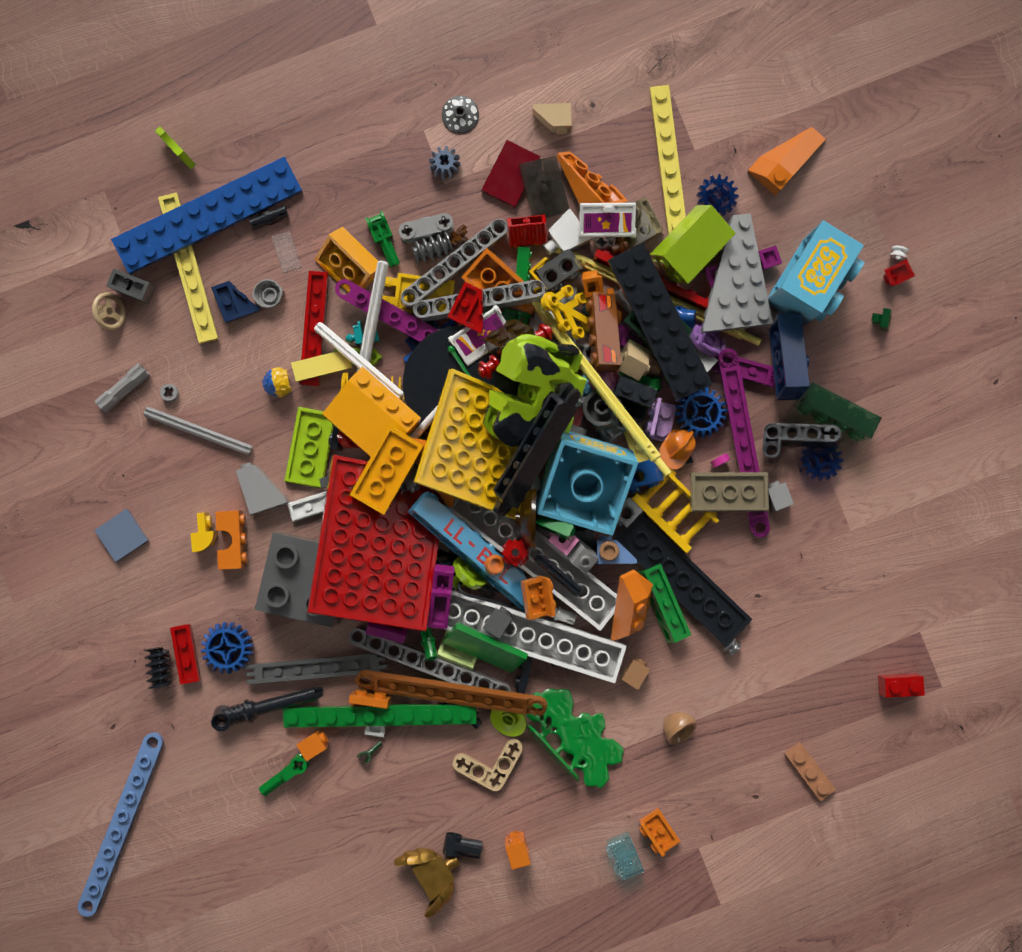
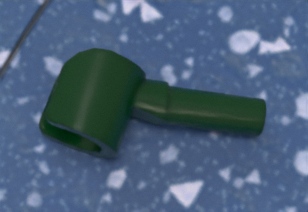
M380 741L368 751L358 753L357 758H360L363 754L366 757L365 761L361 764L368 763L371 760L373 752L382 745Z

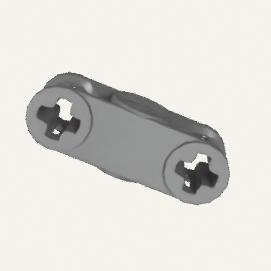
M442 213L405 222L399 227V235L401 240L407 244L414 243L416 240L422 241L423 238L429 240V236L435 238L437 234L442 236L444 232H447V234L451 233L454 228L453 219L449 214ZM442 221L447 222V227L443 226ZM406 230L410 231V236H406Z

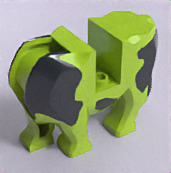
M530 334L520 335L509 341L502 350L501 362L496 371L513 381L521 383L518 387L517 396L494 390L489 391V405L483 420L486 430L496 439L510 447L519 446L548 396L555 393V388L558 384L571 383L574 389L577 388L582 396L587 379L574 373L578 372L583 357L579 349L572 344L556 345L543 337ZM574 417L570 421L564 433L568 434L570 432Z

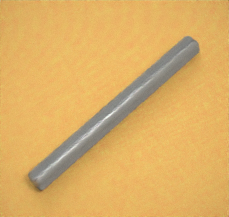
M146 407L144 411V416L246 455H250L253 447L249 444L151 407Z

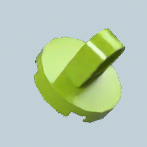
M459 556L454 560L453 566H455L454 572L456 576L453 577L452 586L455 590L458 589L457 585L459 582L463 583L460 587L466 585L474 590L480 589L487 583V580Z

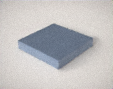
M125 509L94 530L115 562L120 561L149 541L129 509Z

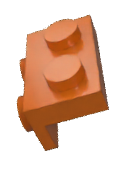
M537 576L521 581L526 619L532 620L546 615L550 617L556 616V603L552 593L553 583L550 578Z
M357 689L349 695L348 703H351V705H366L387 709L391 702V696L381 692L373 694L367 693L366 690Z
M656 808L639 820L641 824L639 829L645 838L649 836L652 841L650 846L656 854L660 853L664 857L667 850L681 842L659 808Z

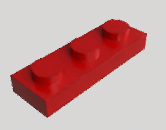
M191 623L170 627L180 685L200 681Z

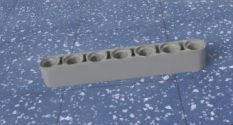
M503 219L492 221L407 287L401 294L402 306L406 309H413L417 302L425 300L474 262L486 248L490 249L501 241L508 230L506 221ZM500 226L503 232H495L494 227ZM484 237L489 243L483 245L479 242V239ZM471 249L474 255L467 256L464 250ZM455 260L459 263V267L453 268L449 262ZM436 272H442L444 274V278L437 279L435 278L434 274ZM425 283L429 285L430 289L422 291L419 286ZM412 295L415 300L412 303H408L404 300V297Z
M531 280L482 289L483 297L485 298L483 312L491 310L495 305L500 309L539 302L544 294L547 293L546 287L540 280ZM541 287L542 292L540 294H533L534 288ZM516 291H523V295L521 297H514V293ZM458 294L419 301L414 305V314L423 322L448 318L447 316ZM504 294V298L501 301H495L496 295ZM447 304L445 311H438L440 305ZM427 307V313L420 315L421 309Z

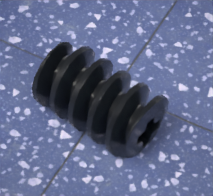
M163 647L144 649L145 652L150 653L144 657V659L150 660V663L145 665V667L151 668L150 671L146 672V675L152 676V678L146 680V682L152 683V686L148 687V689L166 687L172 684L171 680L166 679L171 676L170 672H166L171 666L165 664L170 658L164 656L169 653V650Z

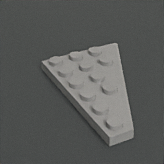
M751 214L733 215L730 218L729 226L736 234L721 250L718 270L715 273L714 285L709 295L703 326L700 329L701 334L770 326L773 324Z

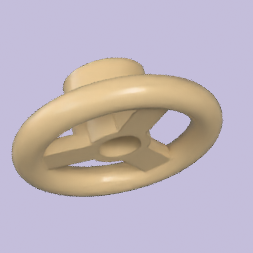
M108 292L101 293L94 299L92 314L97 324L105 330L113 331L119 329L124 324L126 318L125 306L121 299L115 294ZM105 299V305L98 306L100 301ZM112 300L117 303L120 315L112 307ZM111 318L117 321V323L113 325H109L103 322Z

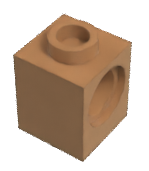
M631 658L620 676L621 680L639 690L650 671L646 667L648 663L640 658H637V660Z

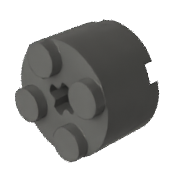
M595 389L585 397L583 413L593 427L600 430H608L619 425V419ZM616 396V398L622 404L620 397ZM605 405L607 409L601 412L600 409Z

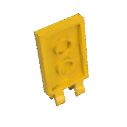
M398 273L397 278L386 277L385 287H396L395 297L383 295L382 299L409 314H414L413 309H406L402 306L401 294L422 276ZM449 280L425 300L453 295L455 281ZM425 283L419 286L422 291L430 289L429 285ZM412 295L404 297V300L408 303H412L415 300ZM447 304L440 305L438 311H445ZM422 308L420 311V315H425L428 311V308Z

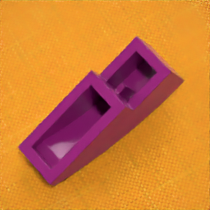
M435 564L428 627L447 629L455 566Z

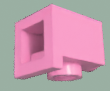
M548 533L550 536L548 541L566 555L569 554L579 541L573 535L571 541L566 539L565 542H560L558 540L559 536Z

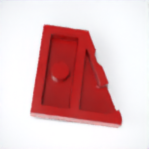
M464 282L447 317L482 334L483 290Z

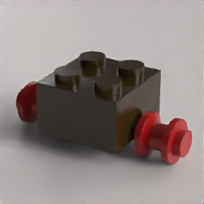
M514 319L507 321L498 330L489 332L488 336L483 338L490 354L489 361L487 363L483 361L478 363L479 368L477 370L482 378L486 377L488 380L492 378V373L496 371L501 362L502 350L509 341L524 334L540 336L551 341L552 329L548 325L540 324L538 326L539 330L534 332L533 327Z

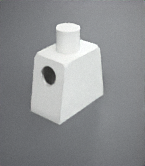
M569 209L548 230V236L551 240L544 244L543 247L549 255L558 248L562 252L567 249L574 251L590 243L591 237L578 238L579 220Z

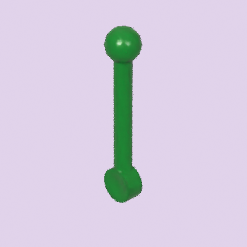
M449 346L448 352L452 353L464 374L471 376L456 354L455 347Z

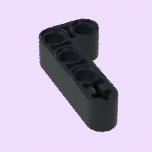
M770 423L764 428L763 458L767 463L773 464L778 462L781 456V446L835 448L840 444L841 430L834 425ZM773 431L778 434L775 437L768 436ZM790 432L797 434L795 438H790L787 435ZM810 433H815L817 437L811 439L807 435ZM831 434L834 435V439H830ZM775 450L777 453L771 456L767 454V451Z

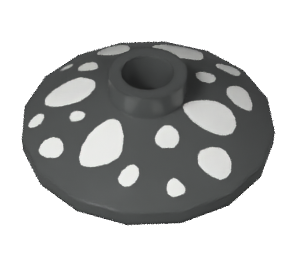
M466 96L450 98L442 108L443 123L449 130L455 133L470 131L475 127L479 119V110L476 103ZM461 109L464 112L463 114L459 115L457 114V111Z

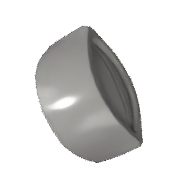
M264 279L254 287L252 298L261 307L271 308L280 302L285 291L274 280Z

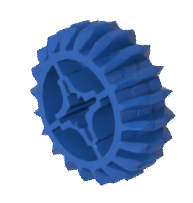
M708 387L704 389V392L701 389L697 393L695 392L691 396L685 397V399L678 400L682 405H676L675 407L681 410V412L675 413V416H681V419L676 421L677 424L681 422L684 424L680 429L683 430L687 427L688 432H694V438L698 436V433L701 439L705 438V432L708 437H711V430L714 433H718L719 431L716 426L722 428L724 425L720 420H726V417L721 415L727 412V409H721L726 403L718 402L722 396L719 395L715 398V390L708 394ZM701 397L710 402L706 405H701L698 401L695 402L694 398ZM688 403L693 410V414L689 419L686 416ZM714 406L715 419L712 422L709 411ZM708 407L706 410H704V417H702L701 415L700 417L698 416L694 419V417L699 412L698 408L701 410ZM700 420L704 424L706 423L708 427L698 428L692 425V423Z
M223 622L221 627L218 623L215 624V629H208L210 634H204V638L208 641L201 642V645L206 646V648L201 649L200 652H206L202 659H209L206 665L209 667L213 664V671L220 668V674H223L225 670L227 674H231L233 670L238 672L239 666L244 668L245 662L251 660L247 655H252L253 651L248 650V648L253 647L254 644L248 643V640L252 639L251 636L245 637V634L248 632L247 629L242 632L240 631L242 625H238L235 628V622H231L228 627V623ZM222 633L223 637L221 638L220 645L213 646L216 637ZM229 633L235 635L240 643L233 642ZM225 645L230 646V647H234V648H232V649L229 650V651H228L227 649H224V648H223V649H219V648H221V647H224ZM241 649L239 658L232 663L234 651ZM215 653H220L225 662L220 661Z

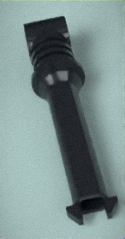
M312 687L259 702L245 699L243 703L236 704V706L232 705L231 707L220 705L214 710L211 726L216 731H225L230 726H233L234 723H253L259 715L315 701L323 696V688ZM222 716L226 719L220 720L218 717Z

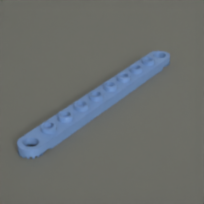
M152 732L143 739L79 900L78 911L82 916H92L98 910L164 745L163 736L157 732ZM151 737L158 740V746L155 748L151 747L148 742ZM85 901H90L93 904L92 910L85 909Z

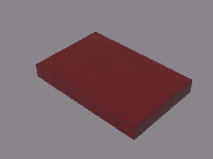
M506 140L481 192L516 208L541 156Z

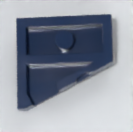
M230 281L211 287L225 324L260 312L259 307L251 302Z

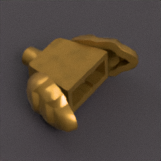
M419 847L415 850L406 851L394 859L395 866H411L430 899L424 917L430 918L443 909L445 904L449 903L454 891V877L450 871L460 865L456 857L451 856L443 860L440 853H436L429 848Z

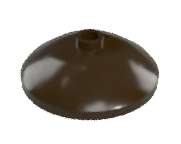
M531 489L522 501L520 513H516V524H520L521 535L531 549H535L536 489Z

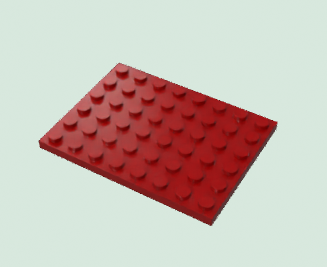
M333 455L307 613L426 631L439 539L411 516L408 511L420 495L425 492L435 494L442 505H444V500L436 490L420 485L421 488L413 493L410 491L403 493L402 490H399L388 511L383 515L350 495L368 461Z

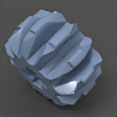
M445 146L443 151L438 147V153L432 151L431 155L433 158H429V163L432 164L430 170L435 171L434 176L437 177L441 174V178L444 180L447 174L449 178H452L451 172L458 174L457 168L461 167V162L458 161L460 155H455L456 151L454 148L449 151L448 146ZM444 160L445 162V160H448V165L445 163L442 165L441 161Z

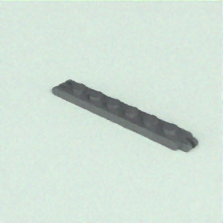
M372 653L246 664V669L253 668L252 672H246V676H254V679L246 681L247 684L351 676L357 675L361 670L381 672V669L389 667L388 664H380V661H387L388 658Z

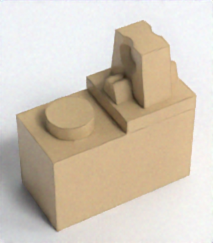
M630 339L620 353L621 366L618 370L638 381L642 375L645 376L648 372L658 375L661 369L652 351Z

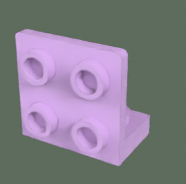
M657 398L653 401L651 409L648 408L647 414L650 415V420L645 423L644 433L648 439L663 442L672 430L676 405L661 402L662 398Z

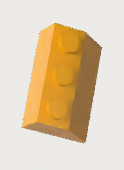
M344 227L328 235L314 259L337 282L346 279L364 289L374 281L378 262ZM347 284L342 285V287L349 293L350 286Z

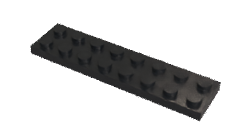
M644 243L609 259L608 263L675 400L678 401L713 384Z
M642 512L614 539L628 550L645 570L661 564L676 600L725 647L752 620L745 611Z

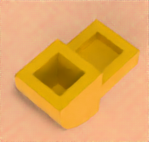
M209 512L196 513L198 532L190 533L192 552L208 550L217 540L218 531H210L213 521L212 517L209 516Z

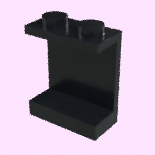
M621 376L614 389V395L620 397L623 407L630 416L643 420L647 409L652 407L657 390Z

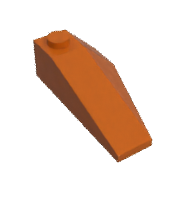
M810 127L761 155L748 169V172L776 196L826 139L813 127Z
M568 151L557 154L556 157L579 204L628 203V200L612 184L610 186L606 185L601 181V175L590 172L588 165L572 152Z
M489 248L483 251L461 277L467 283L481 290L525 282ZM518 290L514 293L515 298H519L523 295V291ZM504 294L496 295L495 299L501 301L504 298ZM531 303L513 306L529 314L536 310Z

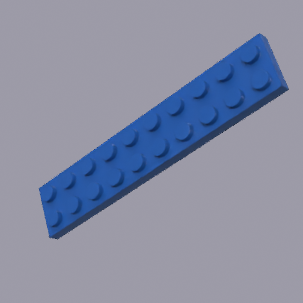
M284 156L112 238L111 241L127 272L131 275L303 191Z

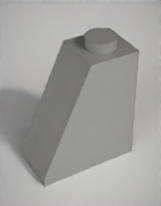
M246 463L240 466L241 469L236 470L250 515L290 503L289 498L258 465Z

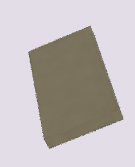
M768 472L690 473L691 512L769 511Z

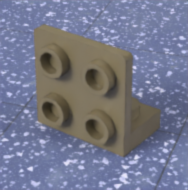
M647 197L634 202L636 203V238L626 237L628 249L664 230Z

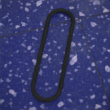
M459 582L457 585L459 592L464 596L508 607L515 606V604L513 603L508 604L492 599L467 594L463 592L460 587V585L463 584L462 582ZM485 586L481 587V589L501 593L497 589Z

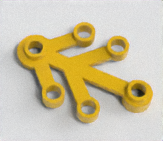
M571 285L562 287L561 291L556 294L553 292L545 293L541 298V305L546 311H552L561 332L571 329L572 336L576 340L584 337V331L590 332V329L587 328L588 317L573 309L577 305L586 303L587 298H585L583 292L576 294L566 304L559 301L574 294ZM560 311L563 313V315H564V317H565L564 320H563V318H562V315H561ZM574 319L581 322L582 327H577Z

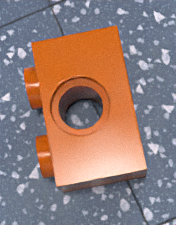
M519 831L510 832L505 837V848L511 869L514 870L531 865L530 851L524 831L520 833Z

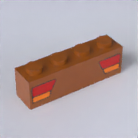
M592 293L585 306L589 315L587 328L590 329L588 344L592 352L590 354V364H593L596 372L615 373L621 366L615 294Z

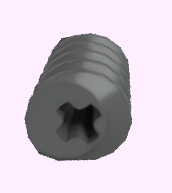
M444 232L443 238L437 234L436 240L429 236V243L423 238L422 245L416 240L414 247H412L417 265H420V259L427 263L428 257L435 261V255L442 259L443 252L446 256H449L450 250L453 252L447 232Z

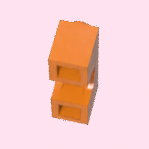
M242 510L215 512L216 531H227L232 537V544L228 549L217 550L218 570L245 568V564L248 563V554L244 549V545L247 544V535L244 533L243 527L246 525V515L243 514Z

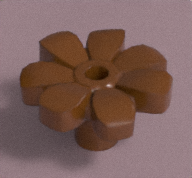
M463 224L458 227L456 232H452L450 242L453 247L457 243L464 244L469 240L465 236L468 232L466 225Z
M615 237V245L610 246L612 254L617 252L619 255L629 250L626 237Z

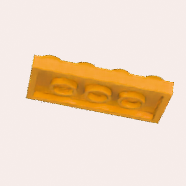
M389 425L350 495L385 515L425 445Z

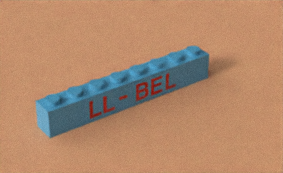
M431 492L421 494L408 513L521 611H525L521 581L527 579L524 576L525 573L519 568H515L512 565L509 566L506 562L504 570L500 574L491 575L487 573L484 568L485 559L491 555L501 556L496 552L497 549L492 544L486 543L477 531H472L465 520L457 518L450 507L442 505L435 494Z

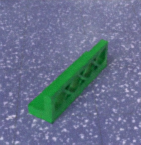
M657 564L649 569L639 571L640 575L653 584L650 605L666 642L676 643L691 636V632L662 565Z

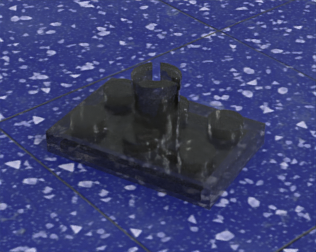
M556 155L519 164L531 216L545 215L546 218L564 214L570 209Z

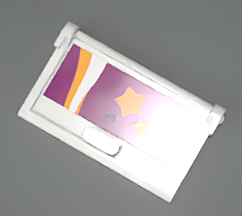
M580 203L578 238H636V203Z
M497 305L493 306L491 310L483 315L482 334L465 327L453 336L448 337L449 342L456 348L467 366L488 353L483 338L488 336L489 332L498 330L506 323Z

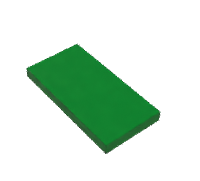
M459 622L446 634L442 642L510 673L526 661L528 656L524 651Z

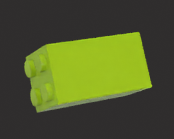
M696 205L650 253V256L653 258L654 265L664 270V275L669 281L688 284L736 233L712 205Z

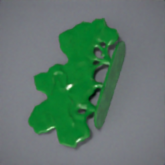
M552 688L546 689L542 694L538 692L532 694L541 696L547 701V710L543 714L544 719L542 721L538 715L526 714L529 720L541 723V733H538L529 724L526 725V728L576 782L579 783L580 779L573 771L575 768L583 771L586 786L602 788L609 780L607 765L621 763L623 759L622 754L624 753L623 747L614 739L601 737V733L606 727L603 713L594 714L593 716L589 713H581L578 717H574L572 715L574 701L569 689L556 690ZM539 703L533 704L535 708H542ZM549 716L551 717L552 722L549 729H546L548 725L545 724L547 717ZM553 727L557 728L556 731H551ZM548 734H557L561 738L562 744L556 750L545 740ZM562 751H566L574 756L570 766L560 757L559 754ZM582 760H585L583 765L579 764Z

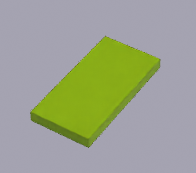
M298 407L284 482L321 488L319 479L325 477L330 453L328 440L334 428L332 423L322 415L324 411Z

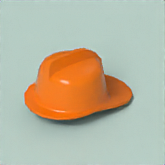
M674 429L661 444L659 453L669 469L676 470L681 468L691 456L696 446L693 431L688 432L686 430Z

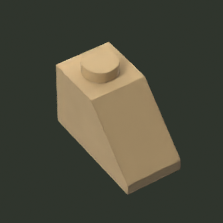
M571 103L533 104L532 114L551 132H556L557 134L571 132Z

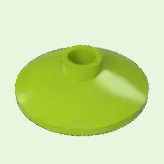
M491 710V722L500 733L515 737L525 731L527 720L524 714Z

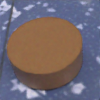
M606 541L599 547V554L602 559L612 561L618 557L619 548L616 543Z

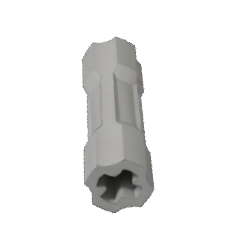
M137 363L112 388L99 396L95 403L103 412H110L118 405L120 400L150 377L149 372L141 364Z

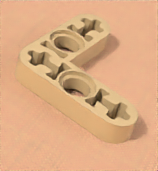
M517 738L509 739L492 768L464 753H459L454 757L453 767L456 771L486 788L498 791L503 787L522 753V743ZM514 743H517L519 750L513 751L512 757H515L514 760L508 755H503L505 752L509 754L511 750L510 744L514 745ZM464 758L467 765L470 766V762L474 764L471 766L470 772H467L468 767L465 765L459 767L456 760ZM506 759L510 762V767L505 770L501 769L499 762ZM481 767L484 770V774L481 777H476L473 774L474 768ZM495 769H497V771H499L502 774H505V776L503 777L502 775H500L498 779V782L500 784H495V786H493L492 781L490 779L496 778L498 772L494 771Z

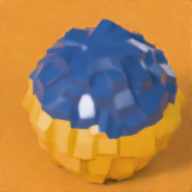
M278 367L266 373L262 383L267 394L282 398L292 392L287 369L284 370Z

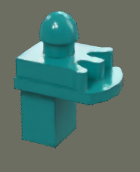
M357 321V325L353 326L354 334H348L345 340L348 343L356 342L357 346H361L364 333L361 321ZM378 331L375 332L374 343L380 342Z

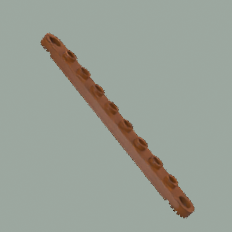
M370 670L359 671L355 679V683L357 686H360V689H370L381 693L525 715L531 714L534 716H542L547 710V701L543 697ZM361 677H367V679L370 680V682L363 681ZM539 703L542 708H535L533 704Z

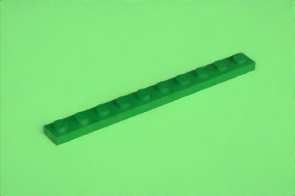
M453 703L389 705L387 709L366 705L299 706L283 709L284 728L476 724L477 712L476 707Z

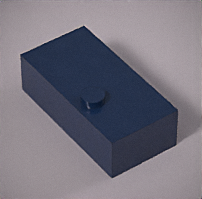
M801 313L777 314L773 324L768 329L776 401L800 400L810 387L808 375L809 357L806 356Z

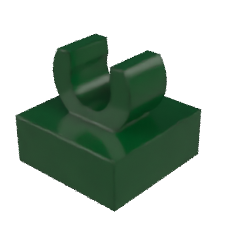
M883 308L882 314L873 313L872 323L880 324L881 331L889 332L892 310Z

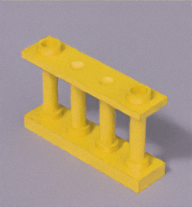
M670 469L672 473L667 477L663 474L664 480L658 481V486L649 488L644 494L638 495L636 493L630 499L643 510L642 512L684 553H688L692 549L689 545L690 540L709 520L717 523L719 521L716 518L718 514L716 512H703V517L685 535L682 534L680 536L675 531L677 529L676 526L691 512L690 502L671 522H666L661 517L663 516L662 513L682 493L690 500V491L675 477V471ZM670 480L677 488L657 508L652 509L648 505L649 499Z

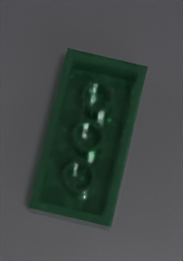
M814 382L809 383L810 387L800 400H796L793 407L797 408L798 413L805 416L809 414L814 417V421L824 425L826 423L839 427L841 433L848 434V438L855 442L872 439L882 417Z

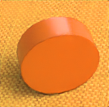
M491 555L485 559L484 568L487 573L496 575L504 570L505 562L501 556Z

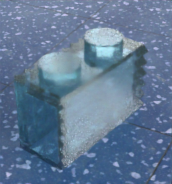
M628 831L607 840L608 846L605 848L609 858L613 857L616 864L613 865L617 876L621 875L624 881L644 872Z

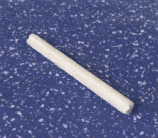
M385 261L377 262L360 355L369 363L389 265Z
M319 322L314 327V330L356 367L360 369L363 366L399 399L403 397L404 394L401 389L326 325Z

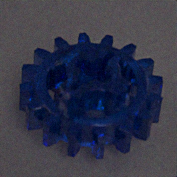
M718 174L715 179L711 175L709 181L704 179L703 185H700L698 188L701 192H698L696 197L701 199L698 200L697 204L710 205L707 202L709 201L718 213L725 216L726 211L730 213L733 210L731 206L735 207L737 204L735 200L738 199L739 195L734 193L738 190V187H732L734 181L728 182V176L721 179V174ZM714 185L713 189L706 190L709 186ZM729 201L727 205L721 207L723 202Z
M838 446L835 448L824 447L819 452L815 451V449L820 447H806L807 450L803 449L801 453L804 456L799 460L804 462L801 468L807 469L805 475L812 474V480L816 476L819 481H822L823 477L829 480L831 478L830 475L835 477L837 475L836 471L841 470L842 467L838 464H841L843 459H839L842 452H836ZM820 457L823 458V463H820V462H819V461H820V459H819ZM824 468L827 469V470H828V469H831V470H829V471H827V472H820L821 469H824Z

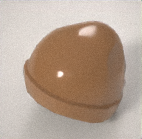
M685 712L672 713L666 716L663 723V731L671 745L686 741L696 729V720Z

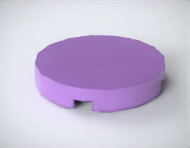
M703 324L695 325L690 333L694 345L706 355L718 357L720 351L726 348L724 338L721 339L718 336L719 332L701 334L700 329Z

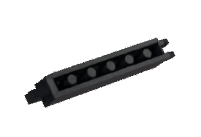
M566 383L558 394L552 393L548 396L495 485L493 491L498 499L493 511L497 515L506 516L512 507L519 508L578 410L576 404L581 393L577 388L574 389L573 384Z

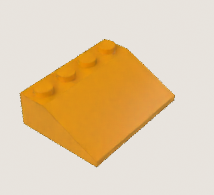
M363 366L349 379L322 413L324 417L370 457L389 425L410 436L421 421V417Z

